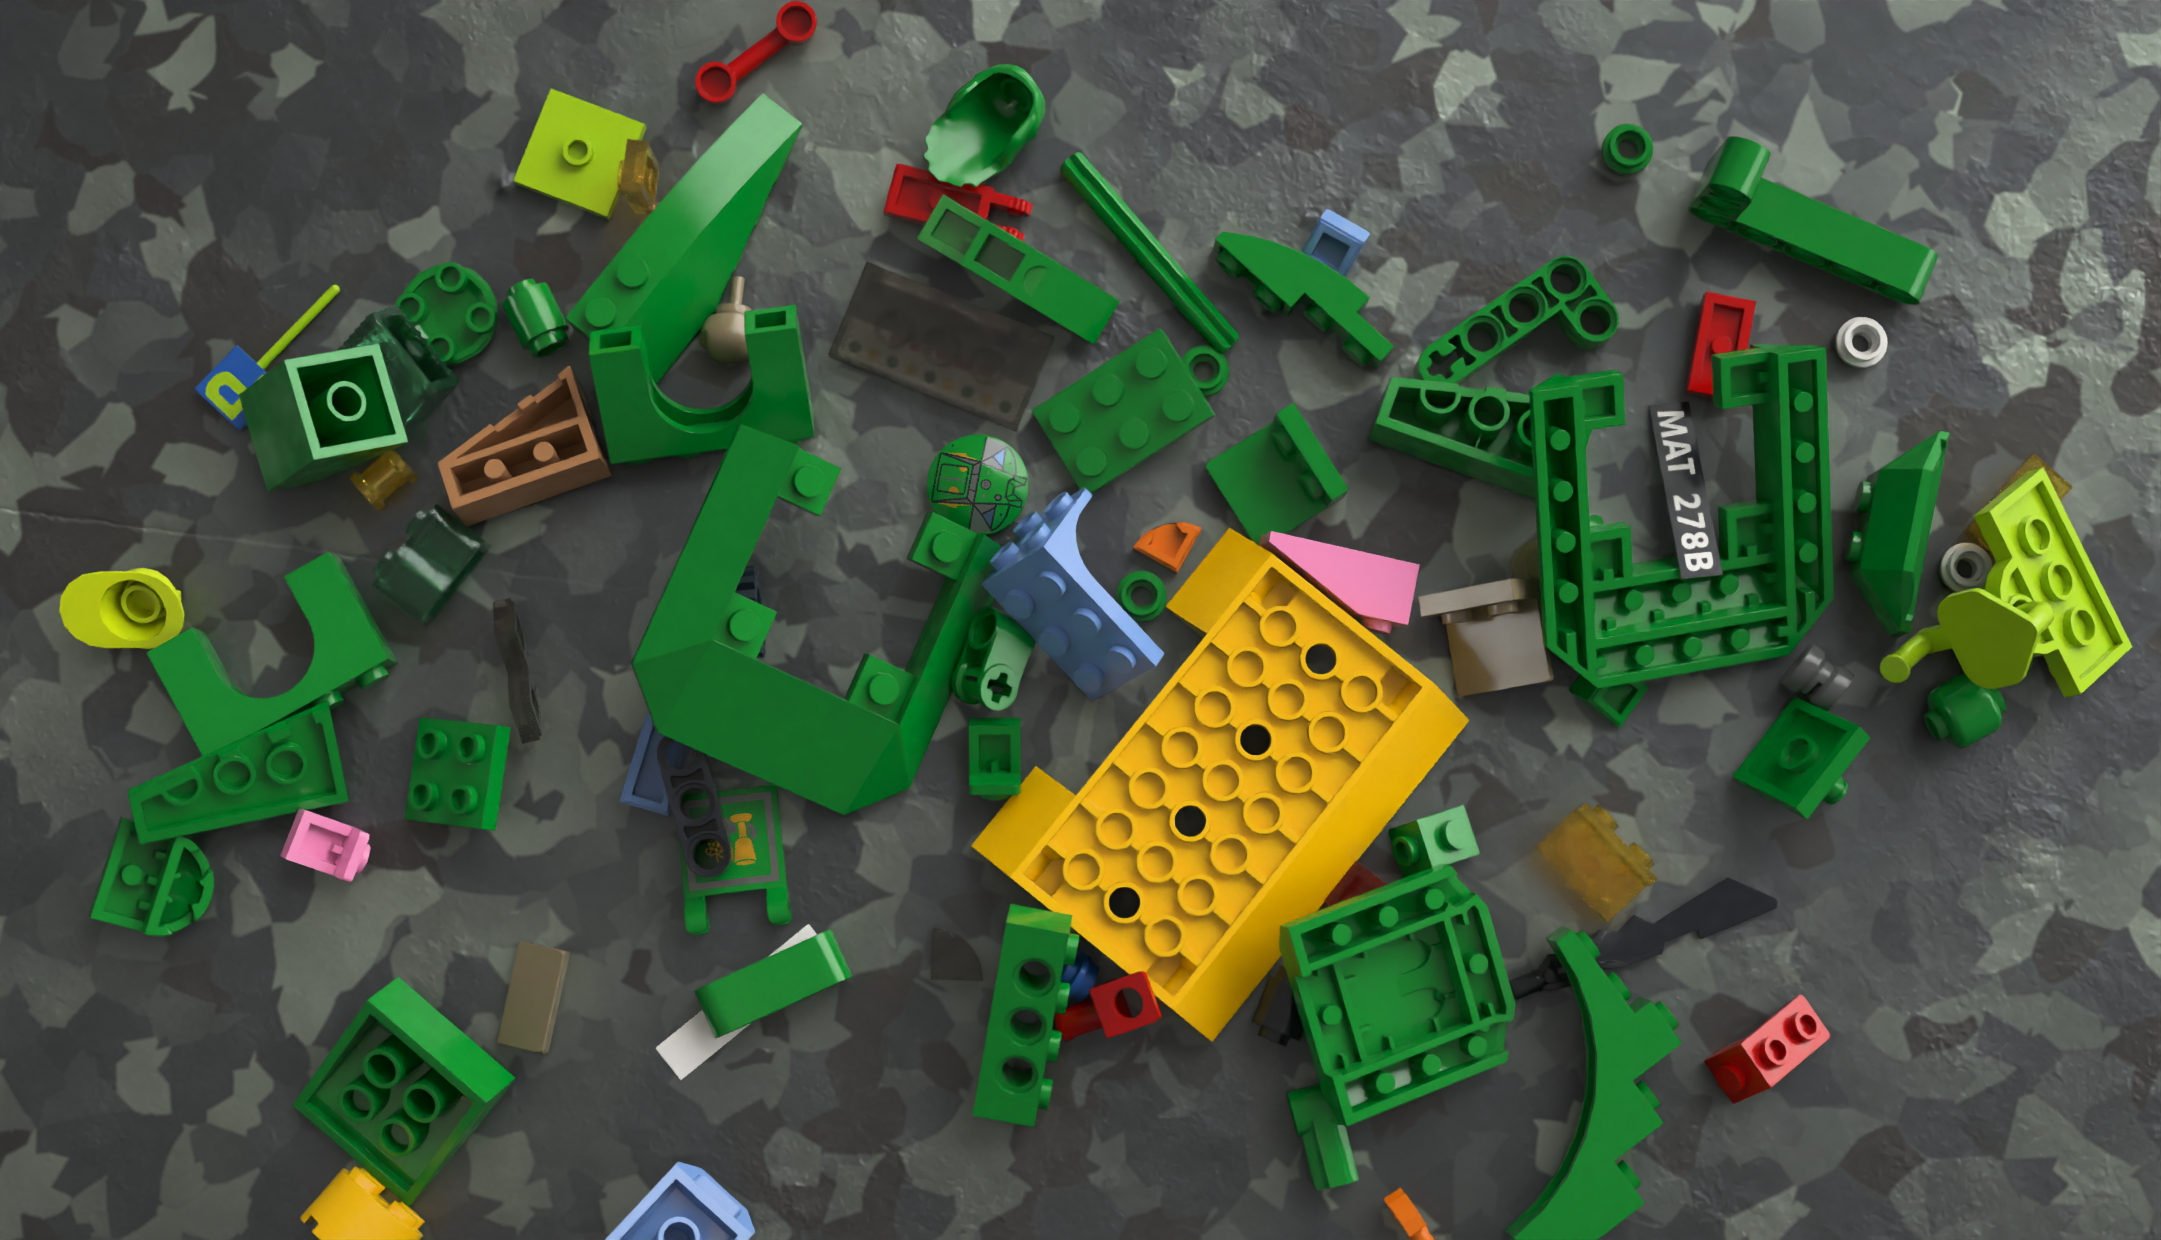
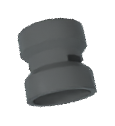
M1812 643L1791 665L1782 678L1781 684L1793 693L1801 692L1809 698L1810 704L1828 711L1846 691L1854 678V674L1842 665L1834 666L1826 660V652Z

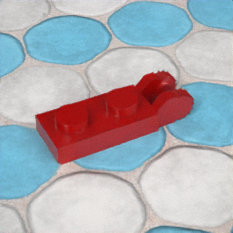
M896 163L883 212L885 216L925 225L942 195L947 196L988 220L991 207L1013 216L1029 217L1033 205L1024 199L997 193L993 187L981 184L974 188L968 184L959 187L949 182H939L927 170ZM996 225L1021 241L1024 240V233L1017 229Z

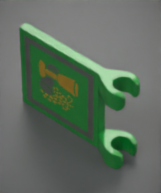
M767 785L718 791L733 845L734 859L728 871L719 877L705 878L696 875L689 869L684 859L678 837L684 895V919L687 932L694 936L709 932L710 925L706 897L766 890L769 921L776 926L789 924L792 917L787 887L777 786ZM706 793L685 795L682 800V810L690 819L703 817L710 807V799ZM713 839L701 842L695 852L698 865L706 870L717 867L724 857L721 844Z

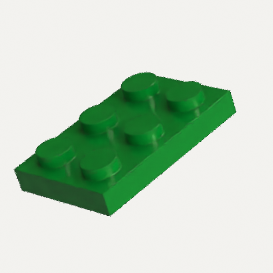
M1161 328L1032 410L1079 489L1086 488L1091 494H1094L1216 416Z

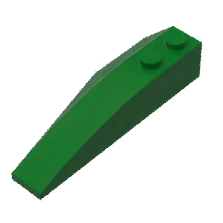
M762 93L664 197L565 317L573 329L590 341V331L642 325L651 374L654 382L658 385L698 336L706 319L716 313L717 305L723 299L722 295L731 275L736 271L743 256L742 252L753 228L757 226L764 211L763 206L773 185L777 183L803 127L802 123Z

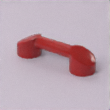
M801 1L788 2L778 11L776 28L726 65L715 61L703 65L695 79L696 89L700 97L711 104L729 102L734 97L738 81L786 45L800 46L807 43L813 37L817 26L814 10L808 4Z

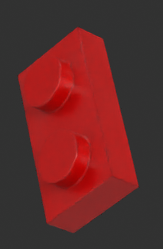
M1708 291L1702 295L1685 388L1686 394L1713 399L1711 355L1748 349L1756 301Z

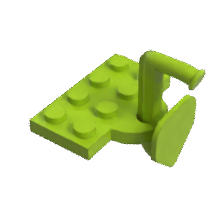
M2044 467L2027 471L1974 515L1981 535L1987 542L1996 560V563L1987 574L1984 590L1972 588L1950 594L1943 599L1937 610L1939 625L1921 629L1893 654L1883 658L1880 663V672L1887 681L1902 683L1909 677L1911 668L1927 654L1952 648L1964 673L1973 683L1986 689H1996L2022 681L2027 675L2032 658L2043 655L2051 675L2055 678L2064 698L2082 694L2132 648Z

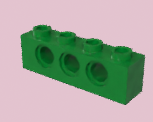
M1010 904L972 1116L1034 1127L1037 1109L1048 1110L1053 1079L1043 1077L1046 1061L1057 1062L1062 1035L1061 1031L1052 1030L1055 1013L1065 1015L1071 983L1061 982L1063 965L1074 966L1080 936L1069 933L1072 915ZM1031 961H1037L1044 964L1049 969V972L1043 975H1033L1027 972L1023 965ZM1021 1010H1030L1036 1013L1040 1020L1035 1023H1024L1015 1016V1013ZM1013 1058H1020L1027 1061L1031 1068L1018 1071L1011 1068L1007 1061Z

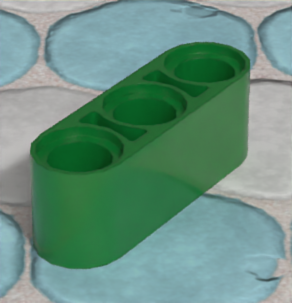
M832 929L709 983L694 992L716 1039L853 976Z

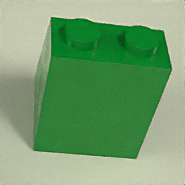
M379 344L283 360L239 394L267 492L318 482L408 442Z

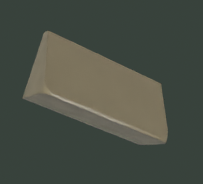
M519 941L497 1043L541 1054L549 1053L571 951Z

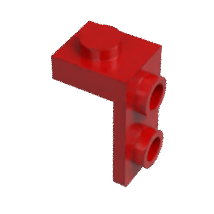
M1799 995L1790 1000L1747 1037L1715 1051L1704 1062L1714 1075L1720 1088L1724 1090L1731 1102L1735 1104L1773 1087L1830 1038V1034L1805 997Z

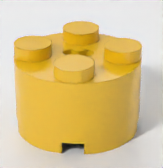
M356 1166L351 1171L342 1168L300 1216L304 1224L318 1222V1225L311 1232L320 1240H420L423 1235L418 1229L425 1222L404 1202L398 1203L394 1201L392 1204L388 1203L380 1196L386 1187L364 1168L359 1169Z

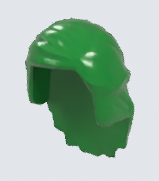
M999 64L977 73L972 80L954 93L945 112L933 123L930 132L925 138L927 151L924 154V159L930 164L928 172L936 177L937 181L949 182L959 187L968 184L975 188L1003 172L1020 150L1035 139L1038 128L1045 117L1046 106L1044 95L1031 76L1019 66Z

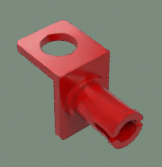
M1138 971L1119 979H1111L1089 989L1092 999L1066 1008L1065 1015L1055 1013V1022L1058 1031L1062 1032L1061 1037L1065 1041H1070L1077 1036L1103 1028L1106 1038L1109 1039L1157 1022L1161 1019L1162 1015L1146 972ZM1123 988L1134 989L1142 997L1143 1008L1137 1017L1133 1018L1122 990Z

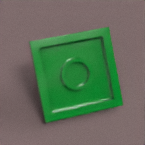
M1794 696L1732 777L1743 788L1808 819L1821 801L1826 804H1835L1845 796L1849 785L1841 775L1871 737L1860 726Z

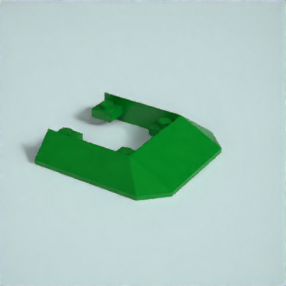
M1750 344V349L1711 355L1713 406L1722 410L1748 405L1753 407L1756 500L1718 506V552L1723 575L1681 579L1677 556L1633 564L1630 525L1624 522H1616L1590 527L1585 431L1626 425L1623 373L1617 370H1608L1569 377L1557 373L1529 390L1543 645L1598 689L1789 656L1834 599L1826 347L1814 345Z
M738 424L631 661V665L657 733L845 815L910 788L951 696L953 672L958 665L968 637L967 633L971 620L978 610L984 606H990L994 598L981 584L994 568L990 564V560L1002 546L986 535L977 534L934 512L926 513L906 559L945 577V581L905 671L864 653L843 699L761 662L756 658L777 611L735 593L736 588L776 499L779 498L814 516H820L841 468L800 449L799 445L743 424Z

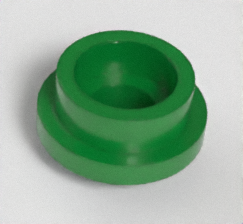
M1634 124L1618 125L1606 135L1603 141V159L1610 169L1619 174H1636L1642 171L1652 158V139L1640 126ZM1619 144H1631L1635 149V156L1632 158L1621 156L1618 151Z
M1197 346L1183 355L1181 359L1204 397L1215 395L1223 389L1228 380L1229 366L1222 353L1210 346ZM1199 364H1206L1211 367L1213 376L1209 380L1201 381L1195 377L1194 368Z
M1132 572L1125 576L1117 587L1116 602L1135 622H1148L1155 619L1161 614L1166 605V588L1163 582L1150 572ZM1138 588L1146 589L1151 595V601L1146 606L1135 605L1131 599V594L1134 590Z

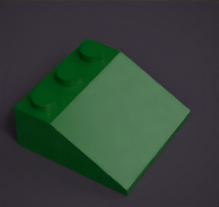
M397 977L365 1002L295 1100L293 1106L403 1202L410 1206L492 1111L515 1080V1077L403 980Z

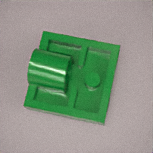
M420 717L404 819L495 831L511 728L492 724Z

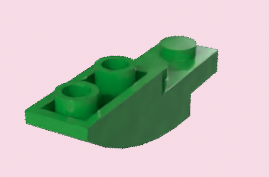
M942 195L917 237L921 242L1095 345L1120 302L1094 284L945 195Z
M1222 231L1215 239L1213 250L1218 253L1215 258L1218 265L1231 277L1238 279L1242 275L1256 288L1252 292L1254 297L1270 312L1275 313L1279 309L1288 317L1302 303L1307 307L1304 314L1308 320L1325 333L1331 329L1344 341L1341 345L1343 351L1362 367L1369 363L1376 370L1391 354L1394 346L1359 315L1366 307L1370 297L1350 280L1326 264L1293 248L1251 235Z

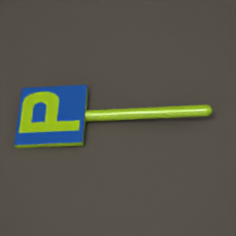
M332 285L257 363L236 345L195 387V390L241 431L247 425L239 394L267 373L264 369L340 292L339 286Z

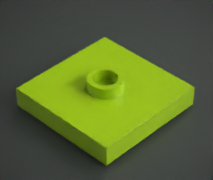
M551 88L513 181L520 187L610 220L647 127L644 123Z

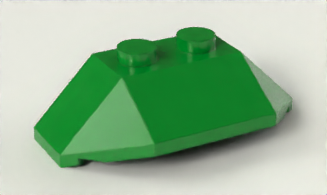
M1938 431L1869 475L1867 482L1861 481L1857 488L1854 510L1860 512L1857 531L1851 530L1847 538L1844 559L1851 561L1848 576L1889 636L1901 637L1911 633L1943 462L1950 435L1949 432Z

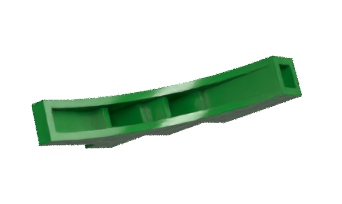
M1561 926L1549 935L1546 940L1567 973L1580 1010L1586 1047L1585 1090L1575 1133L1557 1171L1536 1200L1504 1229L1511 1240H1598L1645 1204L1636 1192V1189L1642 1185L1636 1174L1624 1160L1617 1164L1614 1161L1663 1124V1121L1655 1112V1109L1660 1106L1656 1096L1642 1080L1637 1084L1633 1080L1682 1044L1679 1037L1673 1031L1679 1026V1023L1661 1001L1654 1005L1652 1001L1638 997L1628 1005L1626 1000L1632 997L1630 991L1613 971L1606 975L1595 959L1601 953L1591 938L1583 930L1575 933L1573 929Z

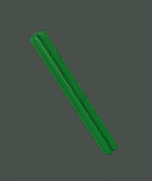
M1076 152L1067 158L1060 166L1061 174L1206 342L1222 354L1229 351L1239 339V335L1086 157L1082 153Z

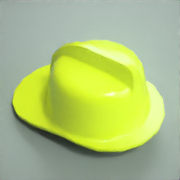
M148 568L82 574L68 584L61 595L59 607L64 626L76 639L89 646L101 648H156L179 635L183 628L185 614L181 603V591L175 590L169 579L160 572Z

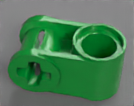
M984 606L973 616L969 625L968 637L958 665L953 672L951 681L952 691L956 698L963 703L973 705L981 703L987 709L1000 711L1008 708L1014 702L1028 658L1036 642L1008 613L992 606ZM966 677L978 678L977 683L966 680ZM993 686L1000 687L1004 691L1000 693L992 691Z

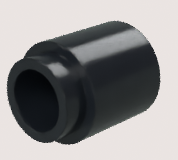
M1279 965L1275 977L1269 976L1251 1022L1261 1026L1258 1036L1286 1047L1290 1038L1300 1041L1304 1030L1286 969Z

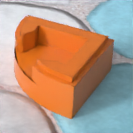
M1185 522L1164 524L1146 532L1136 542L1133 551L1178 574L1202 528Z

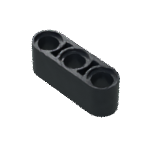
M664 736L657 748V760L684 859L689 869L696 875L705 878L719 877L725 874L731 867L734 859V850L708 755L696 750L695 760L690 766L682 769L675 768L668 760V752L670 747L677 741ZM692 790H702L710 799L708 812L699 819L688 818L682 810L683 797ZM713 839L721 844L724 857L717 867L706 870L698 865L695 852L701 842Z

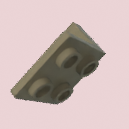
M1538 578L1507 579L1418 597L1421 617L1441 616L1442 625L1447 627L1456 690L1459 696H1470L1553 680L1550 650L1543 645L1541 598Z

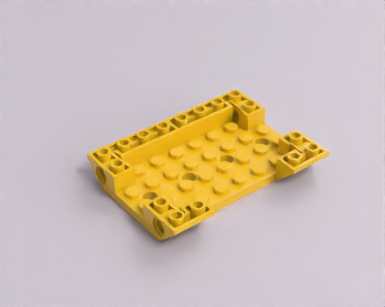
M1231 528L1224 533L1165 606L1168 611L1195 631L1203 640L1079 793L1074 795L1035 766L1021 783V793L1019 795H1012L971 845V847L1050 911L1072 915L1070 927L1129 975L1138 971H1145L1154 995L1211 1042L1214 1041L1282 956L1279 949L1280 925L1318 911L1470 721L1430 679L1274 554ZM1322 645L1328 647L1333 652L1335 665L1329 673L1316 674L1307 667L1305 657L1311 647ZM1260 726L1268 732L1270 746L1265 753L1251 755L1242 748L1240 737L1245 728ZM1193 806L1203 813L1205 826L1200 834L1188 837L1182 835L1177 830L1175 816L1183 807ZM1118 888H1130L1139 897V909L1130 918H1119L1110 910V895Z

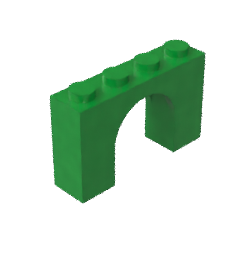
M796 305L744 311V335L751 378L745 389L735 399L722 406L709 409H695L680 405L665 396L657 387L650 370L642 325L590 331L588 355L610 464L625 462L630 465H639L653 458L668 456L691 458L702 452L727 449L738 424H743L794 444L802 441L804 438L814 437V412Z
M328 551L284 576L310 624L314 637V654L311 665L303 679L289 691L270 698H252L246 695L232 682L206 633L193 627L147 652L149 659L202 756L327 700L331 711L344 702L342 694L358 685L361 690L369 689L390 676L387 669L398 664L339 556Z

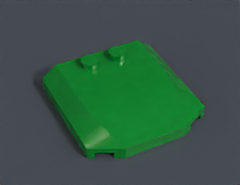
M1439 864L1280 925L1279 949L1322 1094L1338 1123L1346 1127L1496 1067L1508 1060L1509 1050L1504 1049L1507 1024L1514 1020L1516 1003L1488 906L1477 894L1471 893L1456 877L1458 873L1449 865ZM1438 991L1444 998L1443 1004L1434 999Z

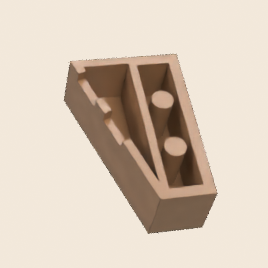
M570 365L557 374L558 379L534 397L531 395L527 396L517 404L519 406L518 409L495 426L489 424L438 462L452 510L466 527L612 476L582 384Z

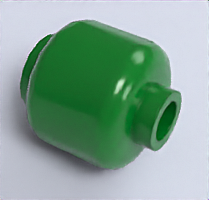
M1962 673L1934 688L1928 694L1929 712L1924 714V721L1928 730L1937 741L1940 742L1946 739L1953 746L1963 749L1996 732L2001 727V714L2006 711V704L1998 688L1986 689L1973 683L1965 673Z

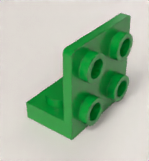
M1294 403L1276 413L1273 422L1215 457L1205 467L1248 537L1257 545H1259L1261 535L1270 531L1287 534L1343 499L1349 491V488Z

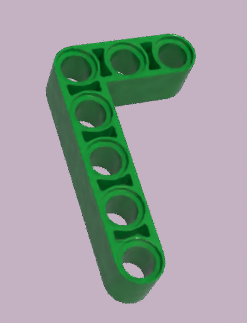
M1738 136L1727 137L1707 162L1689 205V211L1697 218L1892 300L1909 305L1920 303L1938 259L1937 253L1932 249L1762 178L1771 153L1767 148L1752 140Z

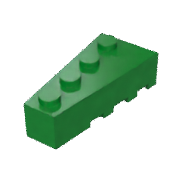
M1391 377L1382 395L1367 439L1368 441L1535 499L1529 394L1506 392L1504 388L1486 387L1485 389L1459 387L1456 383ZM1592 430L1585 431L1586 447Z

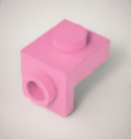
M299 808L280 856L351 883L355 873H360L368 861L370 845L367 843L370 835L356 827Z

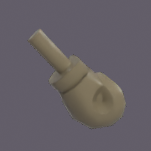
M740 276L732 277L729 303L717 305L716 314L706 319L700 331V346L706 349L711 359L716 362L737 364L749 359L744 335V311H751L752 309L742 305L745 279Z

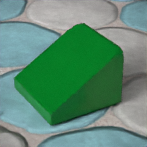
M1579 675L1569 691L1578 700L1615 727L1620 728L1649 687L1643 681L1598 689L1583 676Z

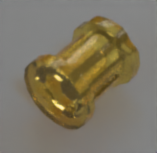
M395 449L384 453L362 473L354 472L349 476L358 490L378 511L386 507L384 501L407 481L414 483L419 479L417 474Z

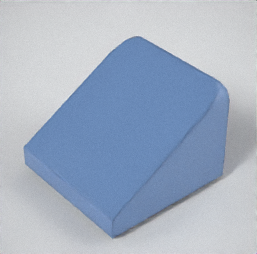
M1326 209L1319 218L1301 252L1326 264L1346 277L1370 233L1335 212Z

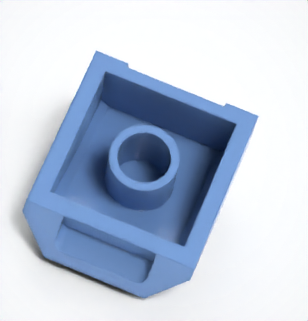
M677 1162L605 1240H749L755 1233L748 1210L702 1168Z

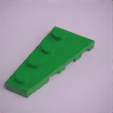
M328 700L128 789V798L139 844L298 812L299 808L310 810L349 802Z

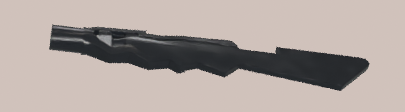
M1728 877L1655 923L1633 915L1617 932L1597 930L1594 938H1591V940L1597 946L1601 955L1595 960L1602 969L1621 968L1662 954L1665 942L1694 930H1697L1699 938L1703 939L1777 908L1778 902L1774 897ZM1547 954L1537 969L1509 980L1515 1000L1538 991L1545 990L1550 992L1571 986L1567 973L1555 954Z

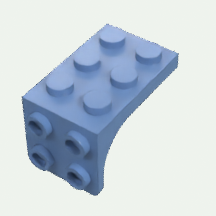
M1082 488L1071 496L1066 491L1059 494L1048 504L1041 515L1036 511L1026 515L1013 529V533L1017 536L1015 540L1004 545L990 560V564L994 568L981 585L1031 635L1040 648L1071 678L1075 685L1091 701H1094L1156 667L1165 653L1094 579L1084 565L1077 547L1076 525L1080 513L1093 495L1086 488Z

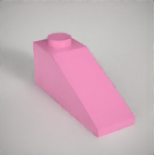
M1273 531L1260 536L1259 546L1274 554L1353 619L1360 620L1361 625L1368 631L1390 635L1392 628L1408 625L1420 564Z

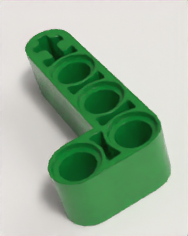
M1570 255L1559 256L1430 344L1421 353L1413 370L1414 379L1460 385L1553 319L1576 348L1584 351H1594L1601 348L1616 332L1619 325V314L1612 301L1584 263ZM1556 272L1568 274L1574 282V292L1569 294L1557 292L1551 284V274ZM1514 301L1526 302L1533 310V320L1528 323L1516 321L1509 312V304ZM1585 313L1598 315L1603 321L1604 332L1600 335L1587 333L1581 326V315ZM1474 329L1486 331L1492 339V349L1485 352L1473 349L1468 342V332ZM1456 351L1459 359L1450 366L1445 374V378L1441 374H1437L1434 377L1429 374L1428 370L1432 365V360L1437 365L1442 364Z

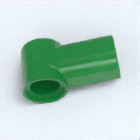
M1320 1083L1287 1091V1100L1297 1136L1302 1137L1306 1161L1315 1190L1330 1189L1359 1180L1346 1126L1339 1124L1322 1094Z

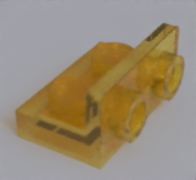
M1583 803L1569 813L1534 847L1604 922H1609L1645 887L1651 886L1657 880V877L1649 870L1654 866V862L1637 844L1632 842L1627 846L1615 834L1614 831L1619 826L1605 809L1598 804L1592 809L1587 803Z

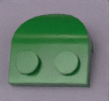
M120 816L88 916L92 919L140 931L145 935H172L173 932L183 929L192 922H196L206 911L213 894V871L210 869L209 863L200 848L186 837L178 836L139 844L134 820Z

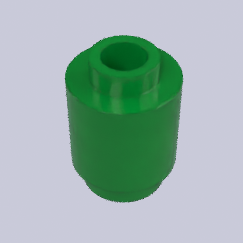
M527 279L507 290L508 298L503 301L502 308L522 348L529 350L533 358L536 359L550 355L562 349L570 342L566 333L569 326L548 283L536 284L534 279Z

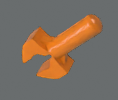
M1401 1187L1383 1199L1410 1240H1435L1426 1227L1427 1224Z

